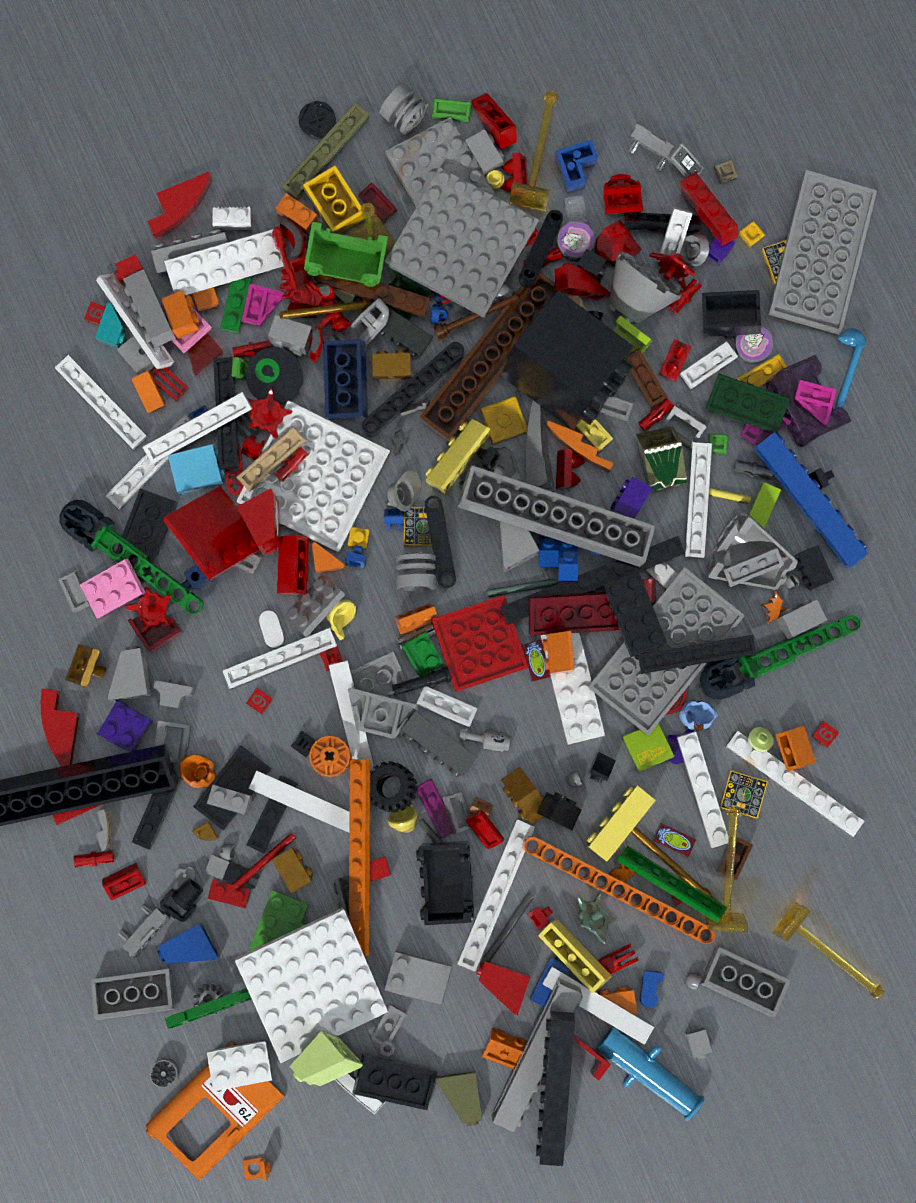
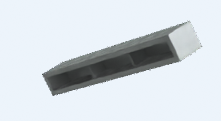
M558 978L491 1115L493 1124L512 1132L515 1131L516 1127H520L523 1121L522 1115L525 1109L528 1110L531 1105V1096L533 1092L536 1093L539 1089V1080L542 1073H546V1067H543V1055H547V1049H544V1039L549 1036V1031H546V1018H550V1011L574 1013L576 1005L579 1006L583 998L580 987Z

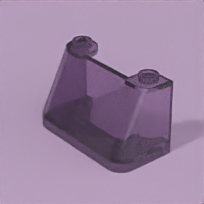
M816 355L783 368L766 381V390L791 398L784 417L791 420L790 425L786 427L792 439L799 447L806 446L851 422L845 409L841 407L833 409L832 407L828 425H823L794 400L799 380L820 385L817 376L821 374L822 365Z

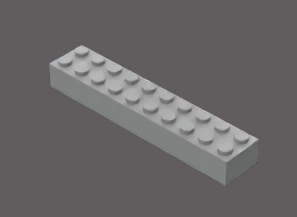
M471 466L467 472L457 505L459 508L639 567L646 562L655 530L654 525L475 466Z

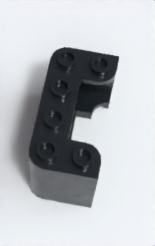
M469 841L422 843L418 850H416L417 861H420L421 865H423L419 869L420 879H424V886H421V897L425 898V904L420 909L421 920H424L425 925L472 923L474 919V901Z

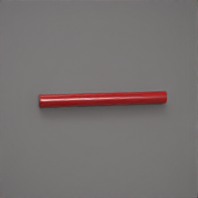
M290 833L232 885L239 889L292 843L296 837Z

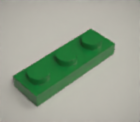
M250 277L230 283L220 326L221 330L239 334L248 288L252 281Z

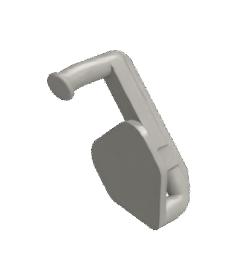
M378 298L352 323V328L362 323L368 327L358 338L365 341L366 346L387 324L389 308ZM377 308L382 312L378 318L373 314ZM336 331L332 334L336 340H348L342 332Z

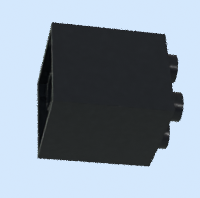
M559 290L514 344L500 376L574 430L581 420L591 425L602 411L609 397L612 398L625 381L624 378L634 366L633 363L627 360L634 346Z

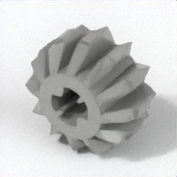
M213 982L209 988L204 983L202 985L203 990L201 988L196 989L200 995L193 996V999L199 1000V1002L194 1003V1007L207 1003L208 1000H205V997H208L209 994L215 1000L225 996L226 993L222 992L219 994L218 991L222 988L220 985L214 989L215 985Z

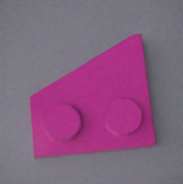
M249 284L241 322L260 326L282 300V295L285 292Z
M799 380L794 400L823 425H828L837 389Z

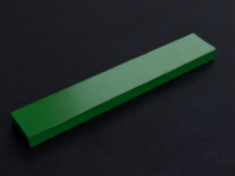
M627 846L617 860L716 923L719 922L727 911L728 907Z

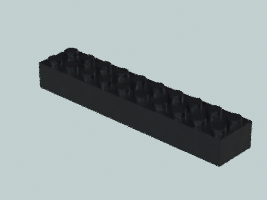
M166 744L1 779L0 826L175 789L176 774Z

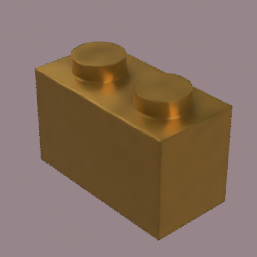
M397 350L395 353L377 351L376 354H372L373 380L411 379L410 353H407L405 350Z
M290 848L272 859L290 893L312 882L311 877L313 876L309 867H304L301 860H303L300 851L298 849L294 850V848Z

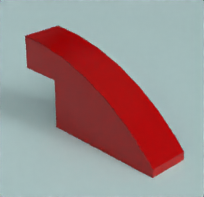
M209 172L156 193L165 214L148 220L155 239L168 234L180 226L197 209L212 182Z
M42 689L40 701L41 719L47 742L61 767L71 765L73 763L80 714L59 711L60 691Z

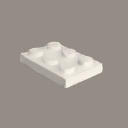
M265 1040L207 1051L213 1091L272 1080Z

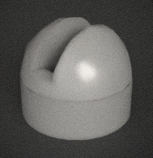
M789 574L785 586L789 589H796L800 585V578L796 574ZM791 576L793 577V579H794L795 582L797 583L796 585H794V583H793L792 580L790 579Z
M577 770L567 776V783L572 787L582 785Z
M232 844L222 845L220 849H223V852H219L220 856L224 859L232 860L235 846Z
M697 973L689 974L686 977V984L690 988L697 990L701 975Z

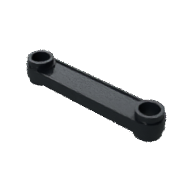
M551 210L547 214L519 274V283L525 288H529L535 283L563 222V215L559 210Z
M430 496L425 501V510L433 553L436 556L435 564L438 580L442 587L450 588L455 585L456 575L443 505L439 497ZM431 499H435L439 503L438 508L435 510L430 509L428 506V502ZM445 574L452 576V583L450 585H445L442 582V577Z

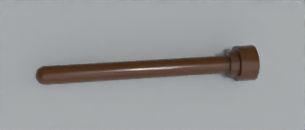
M514 294L492 304L487 315L519 301L520 296ZM471 313L449 324L439 323L434 326L437 337L441 340L447 337L450 331L477 320L481 316Z

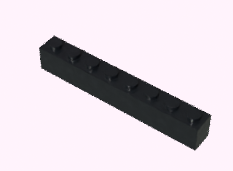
M550 1011V1018H546V1031H549V1036L544 1039V1049H547V1055H543V1067H546V1073H542L541 1085H545L544 1091H540V1103H543V1109H539L538 1121H542V1125L537 1129V1139H540V1145H536V1157H539L540 1165L563 1166L575 1028V1014L572 1012Z

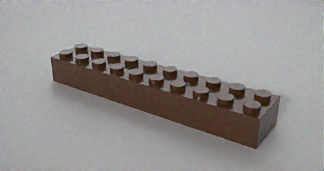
M539 272L535 283L531 287L525 288L520 286L515 293L520 296V300L503 308L419 416L421 423L450 443L453 437L458 434L463 424L469 420L501 378L500 375L514 344L557 293L555 291V282Z

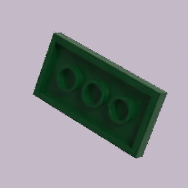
M718 373L705 409L770 433L775 432L778 434L791 398Z

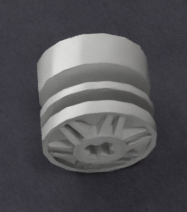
M405 83L400 84L390 93L379 111V114L388 122L396 119L394 127L396 129L400 128V132L403 135L408 134L421 122L429 108V104L426 101H422L420 96L413 98L414 91Z
M410 552L395 556L397 563H404L396 566V570L404 571V574L396 576L397 590L427 591L436 589V575L427 573V571L436 569L435 564H429L436 561L435 555L423 552Z

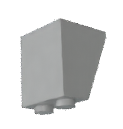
M499 522L502 570L505 573L537 556L539 549L529 530Z
M137 645L128 646L126 650L120 653L108 694V700L112 702L152 696L146 651L137 647Z

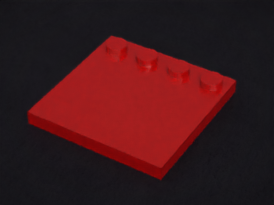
M221 486L175 510L163 519L209 581L260 551L238 508Z
M505 595L431 619L455 692L528 668L514 623L506 624L500 609L501 606L507 604Z

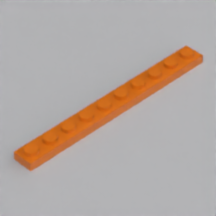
M350 759L349 922L363 955L369 956L370 759Z

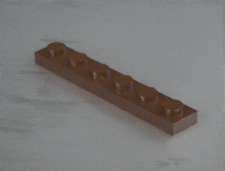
M318 274L316 279L318 283H327L334 289L374 302L380 298L389 307L425 318L430 303V298L382 282L375 284L374 287H370L361 282Z

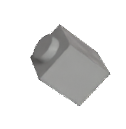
M700 1028L686 1032L685 1035L691 1056L693 1058L697 1057V1060L709 1057L708 1054L712 1053L706 1029Z

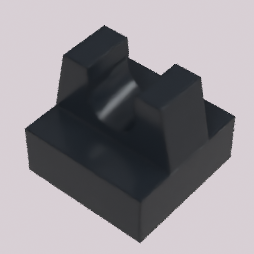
M491 446L488 451L479 448L476 453L478 458L482 460L483 467L490 471L500 455L498 450Z
M822 468L809 474L811 480H816L820 485L819 490L829 486L828 481L835 477L832 470L824 473Z
M301 731L291 747L307 758L316 740Z

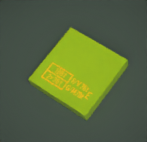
M659 723L649 735H646L639 729L623 736V740L638 772L674 758Z

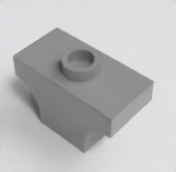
M169 679V683L154 680L153 688L157 689L160 693L159 705L181 709L184 698L193 696L194 688L180 685L181 681Z

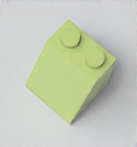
M321 1031L289 1067L294 1071L293 1076L298 1081H305L309 1085L322 1086L361 1068L363 1064L341 1038Z

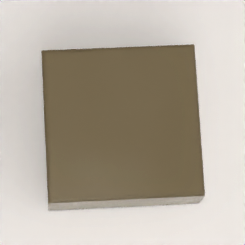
M732 159L714 165V170L720 184L738 178V173Z

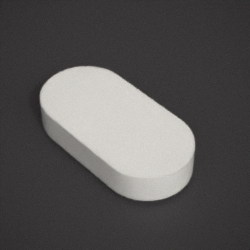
M264 611L259 617V624L265 642L271 648H279L284 643V635L278 616L273 611Z

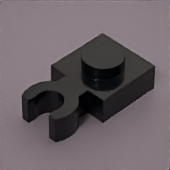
M230 861L223 879L234 883L249 868ZM255 874L251 878L259 879L260 877ZM251 878L245 882L249 888L255 889L256 886L250 883Z

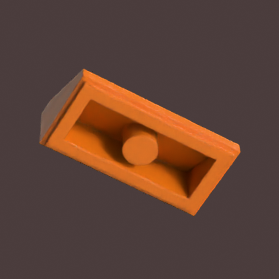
M214 287L191 293L197 311L213 309L219 304Z

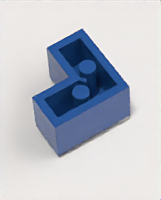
M592 140L556 151L555 159L567 192L585 187L586 179L582 168L597 164L598 155Z
M539 537V567H558V581H578V546L550 537Z

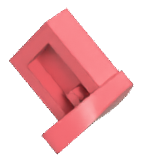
M653 578L642 579L651 603L655 604L656 580Z

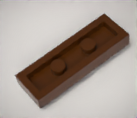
M638 348L631 352L627 357V360L634 364L630 372L650 407H653L666 399L667 395L641 350Z

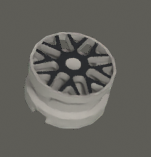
M163 1058L158 1060L150 1070V1079L159 1088L171 1086L179 1076L177 1064L171 1059Z

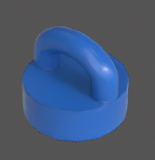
M432 305L431 323L438 324V321H444L448 318L446 309L440 308V305Z

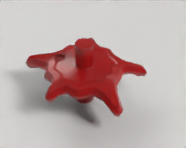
M653 252L649 254V257L658 260V265L661 267L659 273L665 272L663 277L666 280H670L672 276L675 277L682 289L686 287L684 277L689 276V274L693 277L695 276V272L681 260L683 258L681 254L677 253L675 255L672 253L668 255Z
M270 388L265 399L252 400L247 398L252 407L250 413L252 422L249 428L259 427L261 430H268L273 438L276 439L278 438L277 426L283 422L284 416L291 414L293 411L282 408L281 403L274 400L273 388Z
M145 587L146 593L143 597L139 598L138 603L125 606L126 610L138 613L139 620L143 622L142 634L150 626H157L160 622L170 625V621L166 617L167 604L171 599L170 594L161 597L157 592L152 593Z

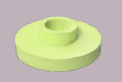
M756 727L749 733V743L755 750L766 752L773 746V736L767 729Z

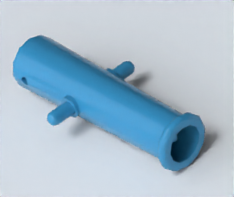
M614 1026L606 1032L598 1043L596 1050L628 1073L629 1076L623 1081L624 1087H629L634 1081H639L684 1115L685 1121L690 1120L702 1106L704 1096H698L656 1060L655 1057L661 1051L659 1045L654 1046L650 1052H646L624 1032Z

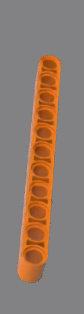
M528 836L523 840L522 846L524 851L704 944H709L714 940V930L696 919L536 837ZM530 840H535L537 843V847L533 851L527 848V843ZM547 849L554 851L552 859L548 860L544 857ZM564 858H570L571 866L569 868L562 867V860ZM580 868H588L589 873L586 877L579 875ZM603 875L606 878V882L603 886H598L596 880L599 876ZM619 884L622 885L623 892L620 895H615L614 887ZM635 893L640 895V901L637 904L631 902V897ZM652 902H655L658 907L654 913H650L648 910ZM669 911H673L675 918L673 921L668 922L666 914ZM690 920L692 927L686 931L683 928V924L685 921ZM704 929L709 931V936L706 939H702L700 936L701 931Z

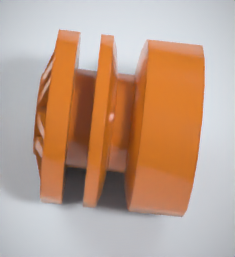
M325 736L318 739L311 747L309 754L313 769L320 775L327 777H336L343 774L350 766V759H352L347 743L334 736ZM327 752H329V753L334 752V753H335V754L333 755V758H334L333 761H331V760L326 761V758H327L326 753H327Z

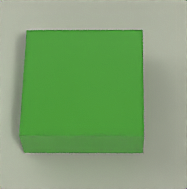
M239 357L233 358L232 377L246 380V368L249 361Z
M709 433L708 443L712 444L711 453L727 454L728 435Z

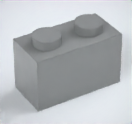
M485 129L465 140L466 146L471 151L483 175L487 176L490 171L503 167L504 155L500 149L497 150L495 148L493 136L490 133L487 134Z
M212 785L207 804L247 815L252 796Z

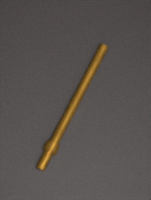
M362 299L360 302L280 311L279 316L280 319L358 309L365 311L374 301Z
M636 826L633 828L631 833L679 877L715 899L711 895V891L703 888Z

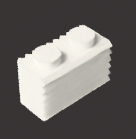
M230 206L228 208L213 207L214 230H253L251 208L249 206L247 208L245 206L243 208H235L234 206L232 208Z

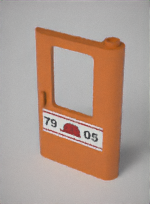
M230 1041L225 1047L236 1046V1044ZM208 1063L146 1124V1132L151 1138L154 1139L156 1137L198 1180H201L285 1095L270 1081L213 1091ZM202 1098H207L231 1124L195 1160H190L167 1137V1133Z

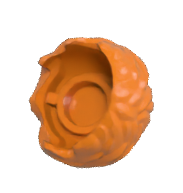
M193 754L181 760L179 766L180 776L190 786L196 788L207 787L215 779L214 763L207 757Z

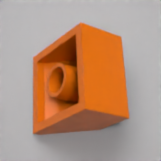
M571 631L547 634L546 639H543V650L547 651L548 658L544 659L545 670H549V674L572 673L574 671Z

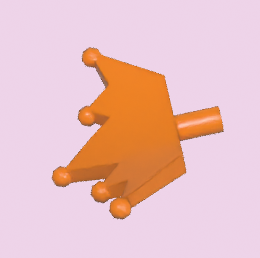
M774 591V598H769L772 600L771 603L762 604V606H765L770 611L766 613L770 617L767 624L779 618L780 611L787 610L781 607L783 601L777 594V591Z
M621 863V868H614L608 875L616 879L620 878L622 882L626 883L628 876L632 879L633 874L636 872Z

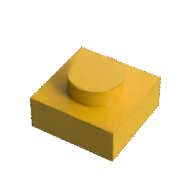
M352 527L349 534L348 547L355 548V545L362 546V549H367L370 530Z

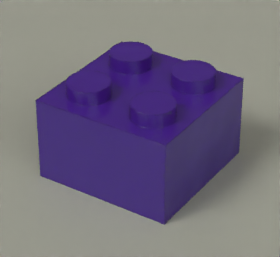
M632 477L630 481L626 479L620 490L622 493L621 497L616 496L610 507L613 510L612 512L635 519L650 494L652 487L635 477Z
M116 701L97 734L127 752L136 751L153 720L124 703Z

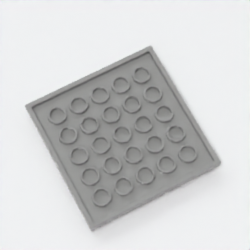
M439 167L386 258L384 265L485 318L536 229L539 220Z

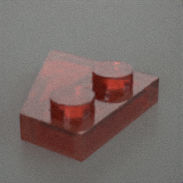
M208 333L188 349L192 370L195 375L207 367L214 358L223 353V350Z

